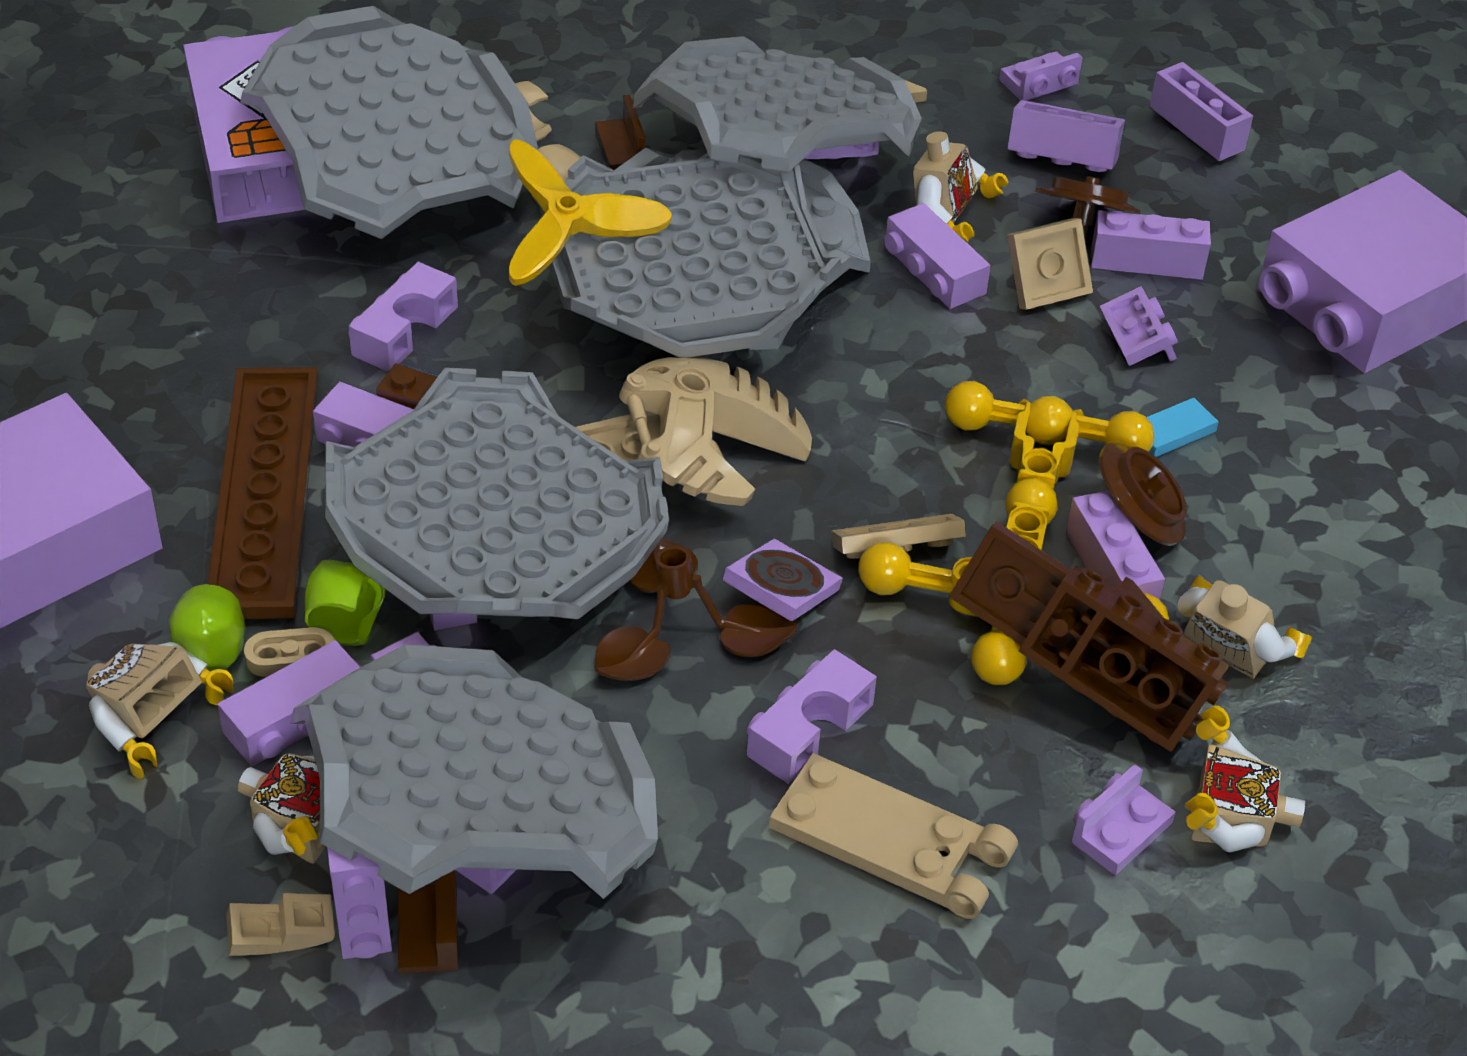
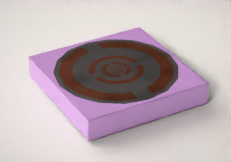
M775 538L726 567L723 581L790 621L797 619L839 591L843 579Z

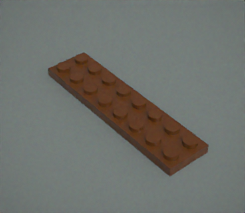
M317 367L236 368L207 584L217 585L231 591L239 600L244 619L295 618L314 432L313 410L316 408L319 381Z

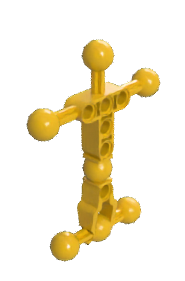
M963 381L953 386L945 399L947 418L954 426L964 431L978 430L986 426L989 421L1016 426L1009 463L1013 468L1018 469L1017 483L1012 486L1005 498L1008 517L1006 528L1042 550L1046 526L1050 524L1058 510L1056 493L1054 491L1055 484L1058 481V477H1066L1071 472L1077 437L1104 442L1105 446L1110 443H1120L1130 448L1139 447L1148 452L1155 442L1153 424L1146 416L1136 411L1120 412L1112 416L1109 421L1084 416L1081 409L1072 410L1064 400L1056 396H1042L1032 402L1023 399L1019 404L996 400L993 398L990 390L977 381ZM1034 441L1043 446L1054 445L1053 451L1050 452L1045 448L1033 449ZM883 542L866 549L858 563L860 580L865 587L880 596L895 594L903 590L906 585L949 593L950 595L972 557L961 558L954 564L953 570L911 562L910 556L902 547L892 542ZM1144 593L1160 614L1169 620L1167 607L1158 598L1149 593ZM949 597V603L956 611L977 616ZM992 626L990 632L979 637L971 651L973 670L983 681L991 685H1007L1017 680L1026 667L1027 656L1018 651L1022 646L994 626Z

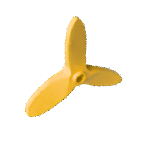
M518 139L510 142L509 158L519 179L545 212L539 222L519 244L511 259L508 275L512 285H523L540 275L559 255L571 235L582 232L602 237L643 236L661 232L671 223L672 213L660 202L651 199L613 193L581 196L578 193L572 192L551 163L539 151Z

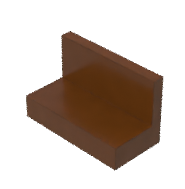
M623 95V119L595 122V134L606 167L612 170L617 169L645 149V135L637 112L633 108V101L630 95Z
M456 870L436 879L435 884L425 885L410 894L398 888L399 974L458 971Z

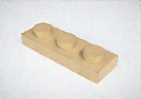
M954 514L831 530L833 547L846 554L847 558L854 559L861 558L868 547L877 543L892 542L902 547L905 551L912 550V544L927 542L930 547H942L953 544L952 538L966 537L964 520Z

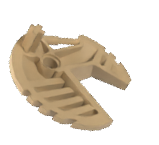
M678 356L657 359L629 374L619 394L620 400L628 404L633 424L637 427L642 444L638 459L660 457L664 482L671 486L678 483L684 486L683 492L692 496L700 493L706 494L705 500L744 506L752 499L755 488L711 447L712 431L805 462L810 454L811 433L797 408H794L791 418L789 416L788 400L779 390L776 389L772 399L768 382L757 376L753 386L751 385L748 371L737 367L734 376L730 375L728 363L704 357L680 358ZM645 411L661 416L659 437L653 440L650 438L646 425L647 417Z

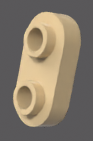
M317 627L260 632L249 638L244 646L246 665L253 674L268 677L334 641V638L327 630Z

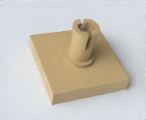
M1072 218L1007 234L1020 309L1027 310L1093 293L1081 218Z

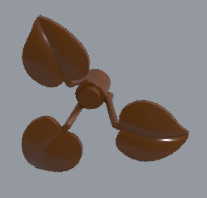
M662 538L637 574L629 580L630 584L641 592L652 593L657 591L658 596L652 630L647 633L642 628L629 626L617 628L609 632L597 646L595 671L607 678L621 681L640 680L660 671L668 662L671 654L669 644L656 639L661 631L665 598L667 596L671 599H682L689 595L692 588L696 589L716 626L724 629L720 635L722 646L735 655L756 657L769 653L788 640L796 632L798 625L794 620L790 621L767 607L752 604L731 608L727 613V618L723 619L703 587L701 576L696 574L698 571V560L695 554L679 544Z

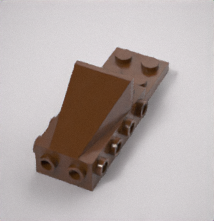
M996 521L992 524L949 597L1021 644L1022 646L1018 651L1030 658L1036 665L1048 670L1069 684L1075 691L1089 697L1104 707L1110 714L1122 719L1143 733L1154 743L1172 752L1182 736L1190 741L1196 733L1197 724L1204 720L1202 716L1197 714L1206 701L1214 706L1229 684L1221 679L1229 667V664L1222 661L1221 654L1209 645L1203 643L1198 645L1184 636L1183 630L1174 622L1165 619L1137 584L1127 576L1113 590L1105 585L1106 580L1097 572L1088 568L1082 570L1078 566L1071 570Z

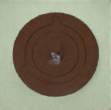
M1086 176L1085 182L1053 177L1051 187L1035 189L1037 193L1077 201L1073 218H1081L1085 240L1089 226L1092 227L1097 206L1140 214L1141 211L1127 203L1129 192L1100 186L1099 178Z
M1120 443L1106 445L1100 452V469L1104 482L1119 508L1140 531L1154 541L1168 546L1176 545L1182 541L1186 531L1184 518L1187 513V506L1184 495L1169 470L1155 456L1142 448H1130Z

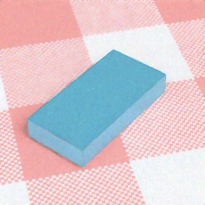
M1195 398L1148 416L1147 419L1153 424L1155 442L1149 453L1158 457L1217 431L1219 421Z

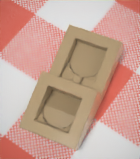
M282 893L279 904L230 903L226 913L229 956L264 955L300 950L331 942L335 937L331 894Z

